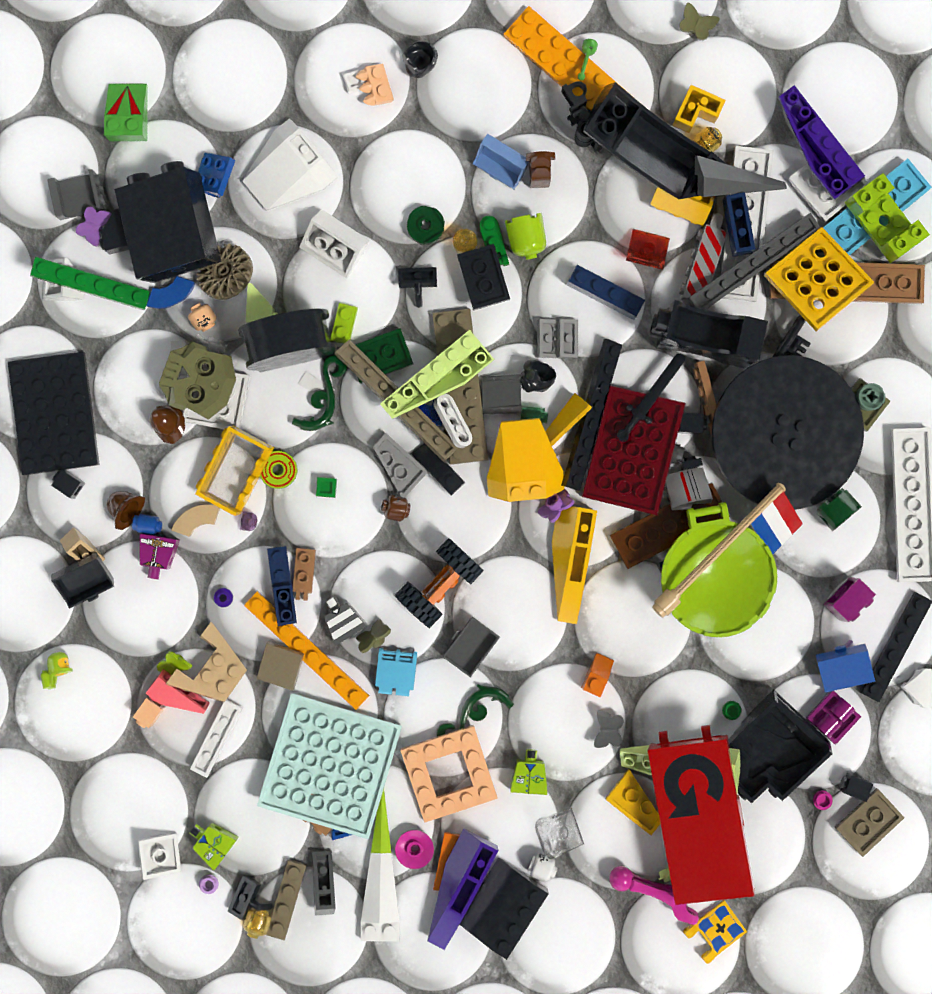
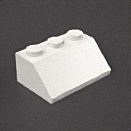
M321 209L311 219L299 248L348 278L364 254L370 240Z

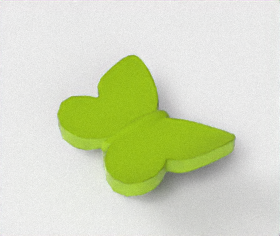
M169 651L165 656L166 661L161 660L158 663L157 670L161 672L164 669L172 675L176 669L185 671L191 669L192 665L184 660L181 655Z

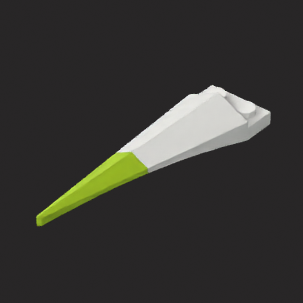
M383 789L376 814L361 917V941L399 942L400 918Z

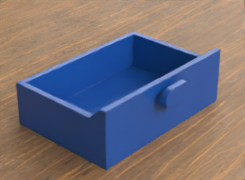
M866 644L847 648L845 645L835 647L834 651L816 654L825 693L875 682Z

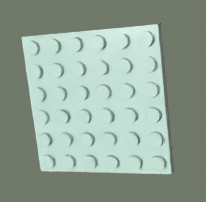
M291 693L257 806L369 839L402 726Z

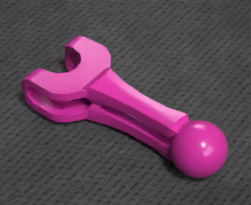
M625 866L615 867L611 871L609 881L615 890L627 891L630 889L633 892L652 896L671 906L675 917L679 921L693 925L698 923L699 916L695 910L688 907L687 904L675 905L672 885L644 879L632 873Z

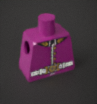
M140 534V565L149 567L147 578L159 580L160 569L167 570L171 568L180 540Z

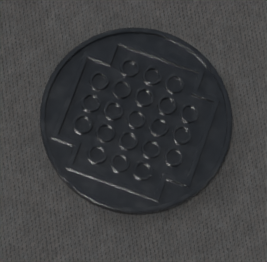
M802 356L771 357L743 370L723 392L715 409L712 422L714 455L721 472L730 485L748 500L759 504L777 486L776 483H781L785 486L786 490L784 493L794 510L816 505L836 493L847 482L857 466L864 441L863 416L851 387L829 366Z

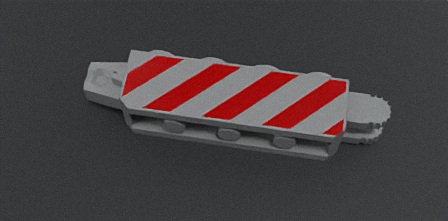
M715 213L711 217L709 224H706L703 229L698 231L696 240H699V243L692 250L690 258H693L691 265L687 266L685 272L687 280L686 283H682L679 294L682 295L680 300L689 306L692 305L687 298L713 280L727 236L725 230L721 229L723 216L720 213Z

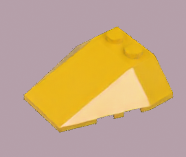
M540 418L501 421L487 474L488 496L512 502L545 499L564 490V486H561L564 477L563 469Z

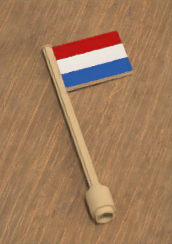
M776 483L777 486L675 589L671 591L666 589L654 601L652 609L660 617L668 616L681 603L679 600L681 598L680 595L749 525L768 545L772 554L802 526V521L784 493L786 489L783 484Z

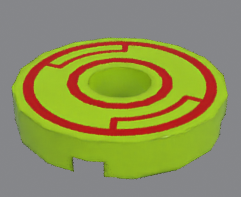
M274 451L271 453L260 477L271 488H286L296 479L298 472L297 463L288 453ZM278 464L284 468L281 475H275L273 472V468Z

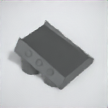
M520 374L482 376L483 414L521 413Z

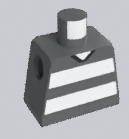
M336 597L325 602L331 613L324 616L335 646L368 626L349 602L341 606Z

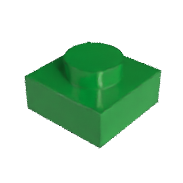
M317 477L316 496L336 498L337 479Z

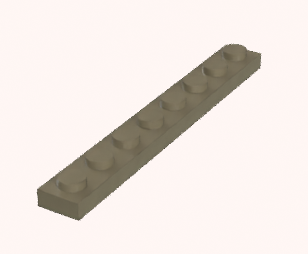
M348 340L335 352V355L382 401L398 389L351 340ZM418 407L398 416L443 462L458 449L452 440Z

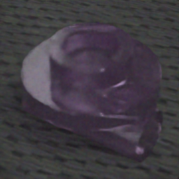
M243 511L240 530H254L258 522L257 516L252 512Z

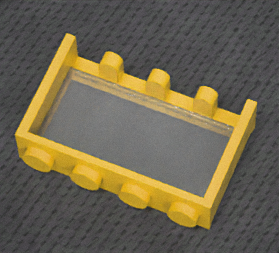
M232 425L223 430L221 434L222 440L213 450L212 454L214 456L212 461L206 464L204 468L206 473L203 479L201 478L196 484L197 491L195 495L237 516L242 513L274 446Z

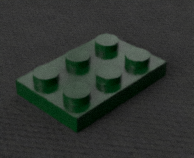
M401 328L355 344L385 375L414 365Z

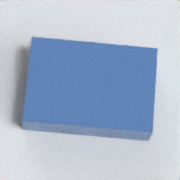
M487 134L480 144L473 164L488 173L490 177L501 181L515 190L523 178L530 161H526V157Z

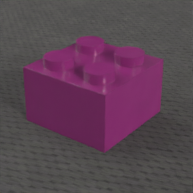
M849 577L823 605L840 621L853 622L860 616L859 612L864 607L867 608L873 603V597L876 594L860 578Z

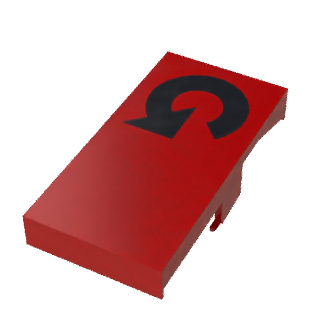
M710 725L701 726V738L672 742L668 740V731L659 732L660 743H651L648 748L675 905L753 897L755 895L743 828V813L740 797L736 793L728 735L712 736Z

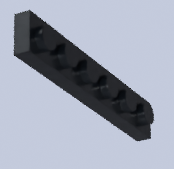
M917 592L912 594L873 668L875 682L865 684L860 692L861 694L876 702H880L927 614L932 600Z

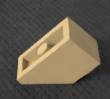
M74 527L60 539L66 553L76 561L97 552L102 561L105 560V557Z

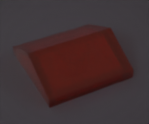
M633 229L626 261L663 270L670 238Z

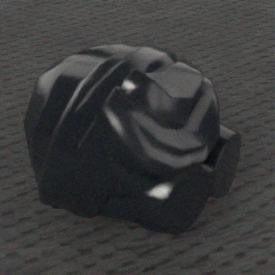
M418 41L408 46L407 50L402 54L407 73L411 77L422 78L433 70L437 62L438 53L432 44L427 41Z
M528 360L523 366L524 371L520 374L522 389L526 392L547 391L555 382V369L540 361Z

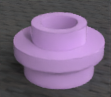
M212 874L204 875L199 881V888L205 894L214 893L219 886L218 879ZM206 881H211L212 886L208 887Z

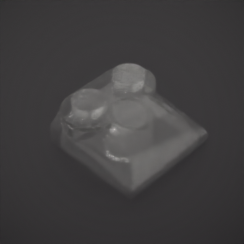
M571 807L548 817H542L535 824V830L542 850L549 859L556 858L584 844Z

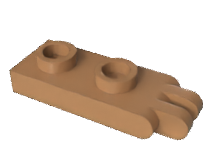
M296 548L293 592H296V600H300L301 593H304L303 601L308 600V593L312 594L316 550Z

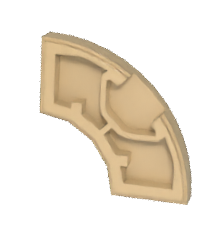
M199 505L190 508L176 520L171 531L190 537L193 531L201 525H215L220 508L215 505Z

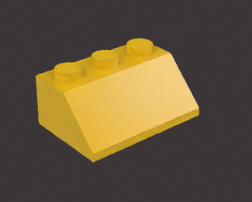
M657 187L650 205L658 210L672 213L676 217L687 219L693 224L704 226L713 206L715 196L677 199Z

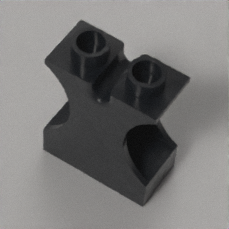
M674 300L670 308H659L658 314H654L649 336L658 338L656 349L696 354L723 364L745 369L760 360L768 321L749 316L706 311L684 304L679 300Z

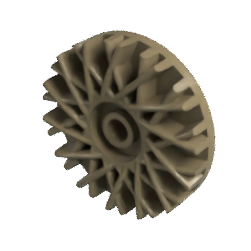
M230 243L224 244V248L218 245L222 262L198 269L200 273H196L198 276L197 280L200 282L198 285L210 297L218 300L230 299L241 293L250 282L253 273V263L250 256L240 246L234 245L233 247Z

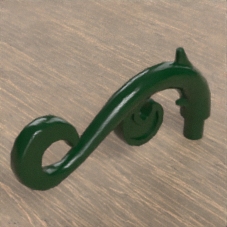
M336 355L328 357L323 363L322 371L326 392L316 391L311 397V404L316 409L324 407L321 404V400L327 401L325 412L315 420L314 417L308 420L294 417L292 425L300 427V430L316 431L334 424L330 419L335 410V393L328 374V367L331 363L338 365V371L332 373L334 378L342 376L347 370V366Z
M477 684L479 690L470 695L462 708L458 730L465 728L468 716L473 721H481L486 717L487 708L483 704H477L478 711L473 710L474 704L484 697H493L491 701L497 700L508 709L514 703L502 689ZM452 723L441 724L437 729V737L444 735L447 729H455V725Z

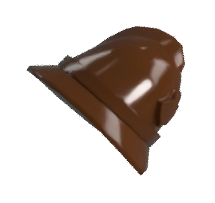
M166 404L164 407H156L150 414L149 422L155 433L158 434V437L164 443L175 444L182 438L185 431V418L180 409Z
M128 491L115 492L110 495L106 505L108 512L115 519V529L123 530L133 523L134 516L139 515L144 507L145 497L134 496Z

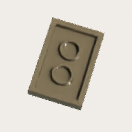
M876 788L869 795L867 802L862 801L835 828L864 857L905 817Z

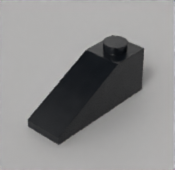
M425 443L412 454L451 496L465 484V481L446 461L443 462Z

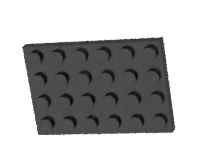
M85 352L9 361L8 370L22 475L100 465Z

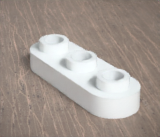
M449 394L435 398L434 407L453 444L458 448H465L472 442V434L453 398Z

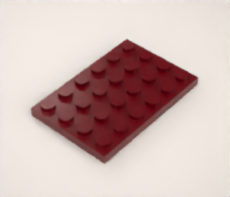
M610 386L582 497L658 516L686 403L658 397L645 415L652 418V423L646 424L644 420H639L630 432L629 439L626 442H620L617 433L619 430L624 429L633 416L631 411L626 410V406L631 404L636 409L646 394Z

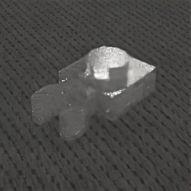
M195 334V337L201 340L200 345L207 347V351L224 355L228 345L227 342L211 336L206 341L202 335Z

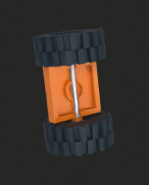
M450 538L436 551L448 564L424 588L422 593L407 581L394 595L409 612L429 629L443 615L434 604L436 602L439 603L445 597L444 593L458 583V578L461 576L471 585L484 571Z

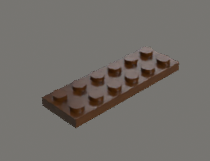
M712 482L708 484L713 498L712 502L693 504L691 508L695 510L717 506L719 503H722ZM671 504L659 509L658 516L649 514L609 535L626 568L630 569L670 548L675 540L689 529L687 509L672 510ZM720 513L696 517V522L701 523L721 519Z

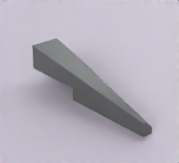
M695 156V175H698L697 195L709 197L743 192L751 193L787 189L786 183L701 156Z

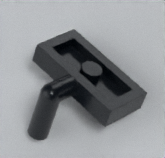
M436 267L398 268L399 288H414L416 307L420 308L423 306L422 287H437Z
M242 876L228 912L240 920H246L251 907L257 911H268L273 906L270 902L259 903L256 901L255 898L261 884L249 876Z

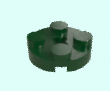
M419 206L408 217V234L420 245L433 244L444 233V218L436 208ZM422 221L430 222V229H422Z

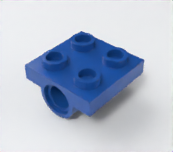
M204 153L198 172L201 175L206 194L216 198L223 196L236 160L231 157Z

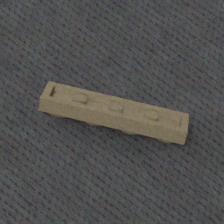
M291 859L288 860L267 930V936L285 941L307 864Z

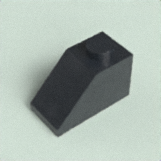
M119 208L115 209L101 231L102 238L99 239L102 250H105L109 255L129 250Z

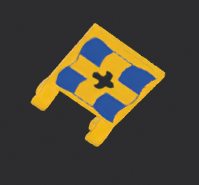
M725 900L702 916L697 924H691L683 930L687 938H692L699 931L712 949L701 955V958L707 964L747 933Z

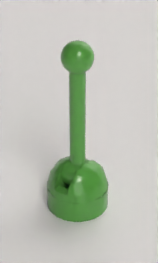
M585 39L583 41L582 52L586 55L581 73L578 74L579 80L585 79L584 72L588 58L595 54L598 43L593 39Z

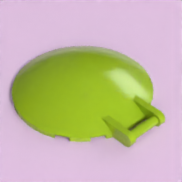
M726 502L719 503L717 506L695 510L693 508L687 509L689 529L682 533L671 545L662 565V593L666 589L670 591L675 589L739 524L730 521ZM720 513L721 519L701 523L696 522V517ZM747 527L680 595L681 598L679 600L681 603L671 612L673 616L691 631L709 637H729L751 628L754 623L766 614L771 606L770 603L773 595L776 593L777 567L768 545L765 544L756 532Z

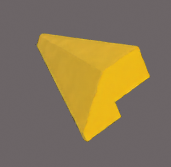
M576 393L573 394L546 429L551 446L592 409Z

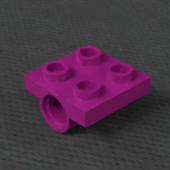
M831 691L806 718L836 745L861 716L846 700L835 691Z

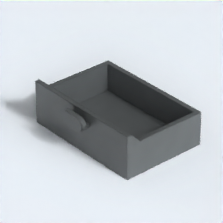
M472 616L462 631L457 630L451 638L453 643L445 652L443 658L471 678L500 636Z

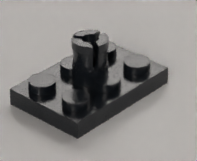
M494 244L457 254L473 311L510 300Z

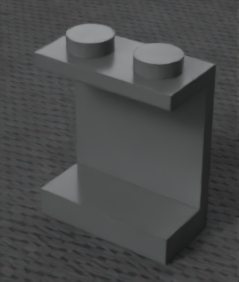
M91 169L88 170L89 174L61 181H58L56 178L47 179L55 217L59 220L82 216L87 207H93L97 212L105 211L104 204H106V199L100 191L99 186H102V181L99 174H96Z

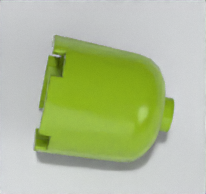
M536 213V217L529 214L511 218L512 223L511 220H505L512 252L519 257L525 256L526 260L537 258V254L546 247L542 213Z

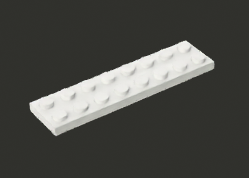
M735 146L732 166L771 178L774 150ZM769 191L745 193L755 243L754 251L763 246ZM727 225L725 228L727 236L723 246L720 275L750 255L732 257ZM760 272L727 294L723 299L756 302Z
M931 428L891 429L897 582L932 581Z

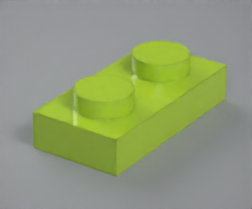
M339 303L331 341L345 344L348 340H351L358 307Z

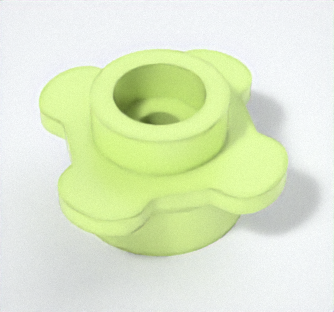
M669 868L658 872L660 876L659 881L664 880L665 883L671 880Z

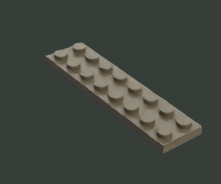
M470 309L432 313L437 356L467 331L471 330L473 333ZM477 374L465 385L446 393L453 398L472 434V442L465 448H458L450 456V465L488 460L479 377Z

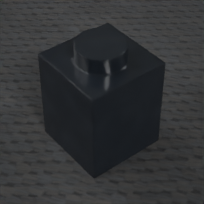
M683 413L679 433L702 434L703 430H706L707 419L704 418V414Z
M61 470L53 476L52 481L54 482L51 484L52 487L67 497L75 499L85 485V482L67 470Z
M847 773L841 779L840 791L867 802L873 784Z

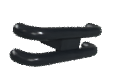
M801 315L795 320L772 357L784 356L786 352L793 356H802L797 351L805 354L807 350L801 344L809 347L811 343L797 335L806 322Z

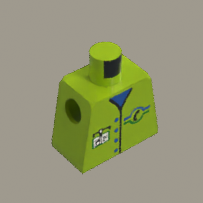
M526 749L525 760L517 759L510 785L511 793L547 795L544 761L537 760V750Z
M213 823L206 830L196 824L190 831V834L198 839L193 846V850L212 870L217 868L239 838L237 835Z

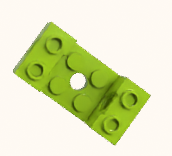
M882 173L844 203L889 263H892L930 234L919 219L912 224L888 194L895 188L885 174ZM880 216H885L888 219L887 226L879 223Z

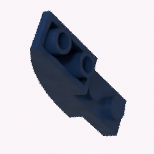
M287 547L267 548L277 625L297 623Z

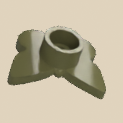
M687 3L683 14L685 19L680 22L679 27L682 32H691L695 34L697 39L704 41L709 35V30H712L717 25L720 18L716 16L702 17L692 4Z
M381 619L373 624L370 631H365L357 636L356 639L360 642L358 648L361 653L368 652L372 647H380L384 643L385 637L391 633V629Z

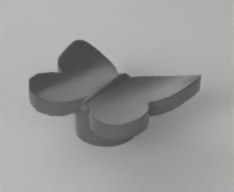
M598 710L597 719L601 726V731L594 740V747H606L609 743L614 747L620 746L622 738L618 733V729L623 726V717L621 715L612 717L608 712Z

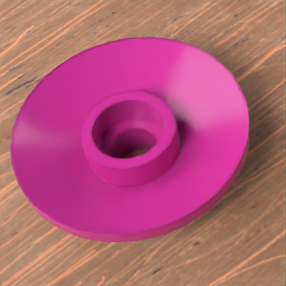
M410 830L403 833L397 840L395 853L403 866L410 869H419L431 861L434 846L431 838L426 833L420 830ZM417 845L419 849L413 851L411 847Z

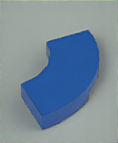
M176 276L174 282L168 287L161 289L152 288L146 306L155 309L170 308L184 301L190 295L196 283Z

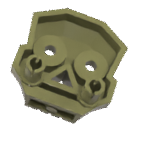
M195 342L170 351L159 381V387L165 395L168 405L182 411L188 408L208 420L228 405L236 383L232 357L209 352L206 346ZM203 364L209 365V369L207 371L202 370ZM184 367L190 377L179 379ZM198 391L199 397L193 398L192 392Z

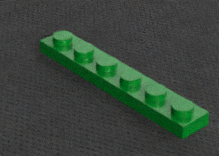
M38 257L34 258L30 277L140 310L146 309L150 291Z

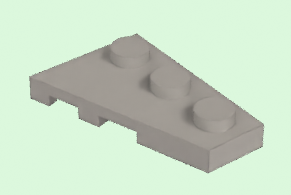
M386 433L373 446L401 497L405 498L428 473L419 462Z

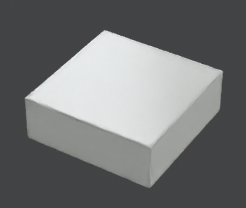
M361 69L343 74L349 94L360 91V86L365 83V81L355 77Z

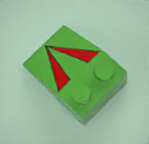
M109 84L104 114V136L109 141H147V84Z

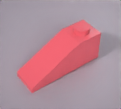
M164 669L146 692L151 700L161 705L204 714L210 704L199 694L166 685V682L172 675Z

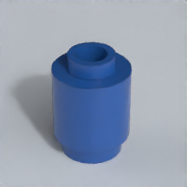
M135 515L132 529L137 531V533L156 536L158 532H161L162 521L157 516Z

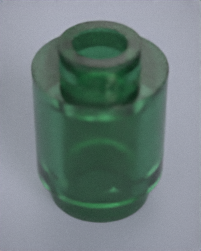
M522 407L520 420L540 418L542 425L543 423L547 424L549 412H545V408Z

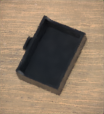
M97 552L51 574L52 583L67 603L69 609L86 600L91 602L99 597L98 594L114 587V578Z

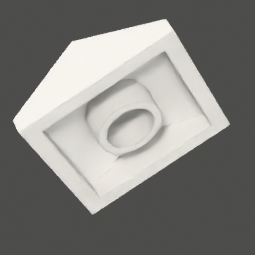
M177 833L156 835L138 841L143 880L181 872Z

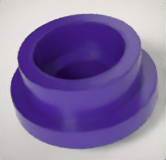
M221 588L215 592L214 602L219 607H227L233 602V594L229 589ZM222 594L227 597L224 602L220 600Z

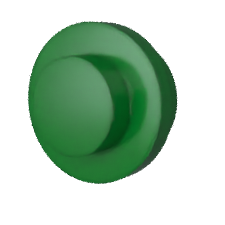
M728 701L722 707L724 717L729 720H736L741 715V706L735 701Z

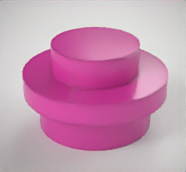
M821 790L814 794L813 804L816 808L826 810L831 807L833 799L830 793Z

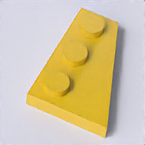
M628 769L605 800L652 836L661 824L659 814L630 769Z

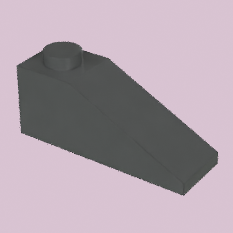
M332 851L312 852L315 916L334 914L336 906Z

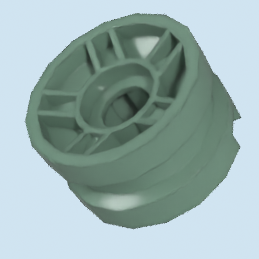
M875 383L861 386L855 394L860 408L865 411L880 408L886 399L883 388ZM872 394L873 400L870 401L867 395Z

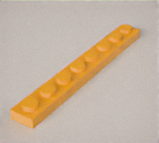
M257 591L244 605L290 649L304 653L303 661L355 710L370 696L294 624L278 626L275 606L260 592Z

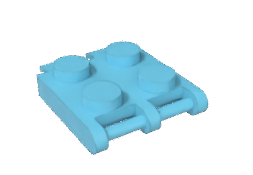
M379 648L375 686L379 687L378 693L392 695V689L396 688V695L409 696L410 690H414L417 651L408 653L400 652L398 649L396 651H389ZM383 654L396 655V657L384 656ZM400 656H409L413 658H403Z

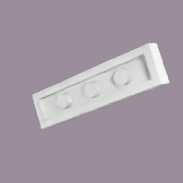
M227 699L223 702L190 770L206 778L209 776L243 709L242 707Z

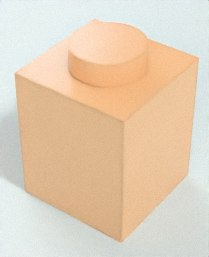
M147 697L133 718L136 719L135 722L139 726L150 728L163 712L165 706Z

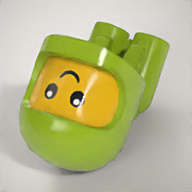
M55 652L48 657V670H43L41 673L43 689H55L58 676L73 672V669L69 667V658L66 653Z

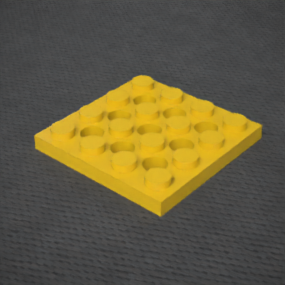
M823 227L818 229L764 275L816 332L874 284V281ZM822 250L825 256L818 257L815 251ZM801 262H809L811 268L804 269L801 266ZM833 263L837 265L838 270L831 271L828 264ZM794 273L797 280H789L787 274ZM815 275H820V276H822L823 279H824V282H823V283H818V282H816L815 279H814V276H815ZM843 277L849 278L851 285H844L841 279ZM807 287L810 290V294H802L800 288ZM834 289L837 292V296H829L827 290ZM820 301L823 304V308H815L813 302Z

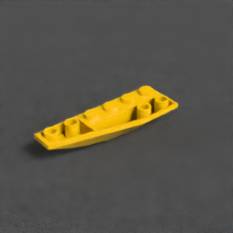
M571 506L561 511L560 517L554 524L551 543L557 620L560 622L577 624L597 510Z

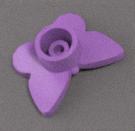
M87 207L84 212L85 222L80 223L76 227V234L86 236V240L97 247L100 244L99 239H101L100 233L103 226L106 225L112 214L107 211L97 212L93 207Z
M564 489L548 497L545 505L538 510V514L543 518H548L553 523L560 517L562 510L568 509L574 504V500L570 498L568 491Z

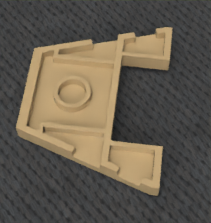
M210 622L200 638L216 648V650L194 680L176 669L166 682V685L225 702L247 669L214 624Z

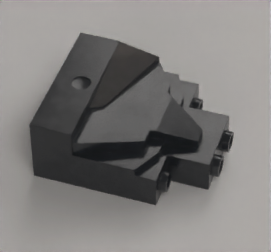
M774 689L741 722L742 725L728 739L729 748L740 750L738 794L743 800H748L750 803H753L767 788H769L768 791L774 798L778 797L783 801L833 754L830 741Z

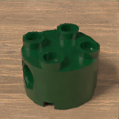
M841 488L831 497L832 502L827 500L817 509V515L832 532L862 507L847 489Z

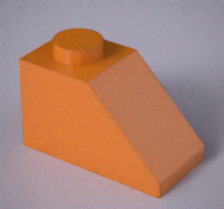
M596 653L581 686L582 690L601 698L614 660Z

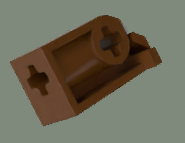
M538 151L526 153V161H530V188H548L550 186L551 160H555V152Z

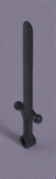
M678 353L673 357L636 409L631 404L626 406V410L631 411L633 416L624 429L618 431L617 437L620 442H626L629 439L630 432L639 420H644L646 424L652 423V418L645 415L685 362L683 354Z

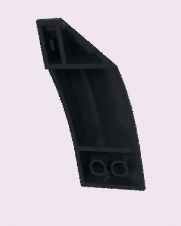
M616 82L604 87L595 101L583 129L588 136L626 166L677 199L699 196L697 195L698 175H695V156L726 164L712 151L710 152L660 119Z

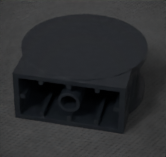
M316 308L290 311L264 317L241 326L238 329L240 337L245 339L249 361L246 362L247 370L265 372L334 355L337 347L330 340L326 319L329 318L328 310Z

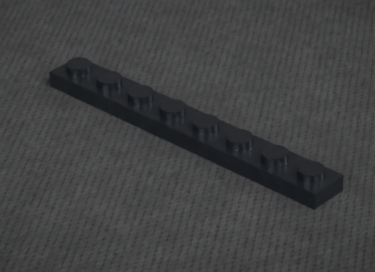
M610 339L603 340L586 402L592 409L580 419L561 486L580 491L622 348V344Z

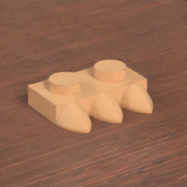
M383 64L366 66L356 74L355 77L357 79L367 81L360 86L359 90L364 93H371L364 98L363 102L365 104L375 106L391 103L394 100Z

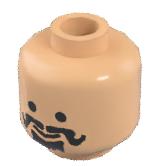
M199 302L190 308L192 312L188 314V319L195 330L205 332L216 325L214 322L217 317L208 304L201 306Z

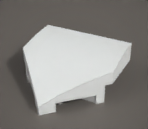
M922 668L921 670H915L914 675L907 683L904 682L901 688L910 695L913 704L924 708H932V669Z

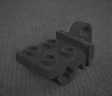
M580 81L570 85L565 84L562 86L561 93L570 105V115L567 116V120L571 122V126L577 124L574 140L580 147L591 145L596 153L602 149V146L583 131L591 113L590 110L587 111L585 108L587 103L585 97L587 92L586 85ZM575 87H580L583 90V94L575 96L572 90Z

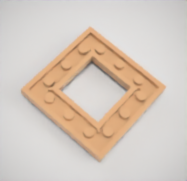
M474 725L401 748L400 751L424 823L498 799ZM462 751L473 785L436 796L425 762Z

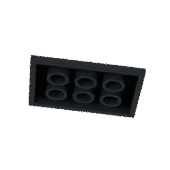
M498 858L459 925L489 949L507 960L549 895L548 888L503 859Z

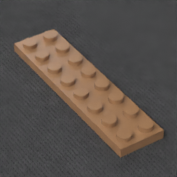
M776 260L773 263H771L770 269L781 260ZM801 262V266L804 269L811 268L809 262ZM833 263L828 264L831 271L838 270L837 265ZM857 263L874 281V284L853 302L924 303L925 265ZM794 273L787 274L789 280H797ZM815 275V276H814V279H815L816 282H818V283H823V282H824V279H823L822 276H820V275ZM843 277L841 279L844 285H851L849 278ZM770 283L769 299H785ZM807 287L800 288L802 294H810V290ZM834 289L827 290L829 296H837V292Z

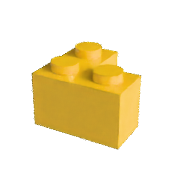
M690 85L672 126L690 133L697 116L715 124L726 100Z

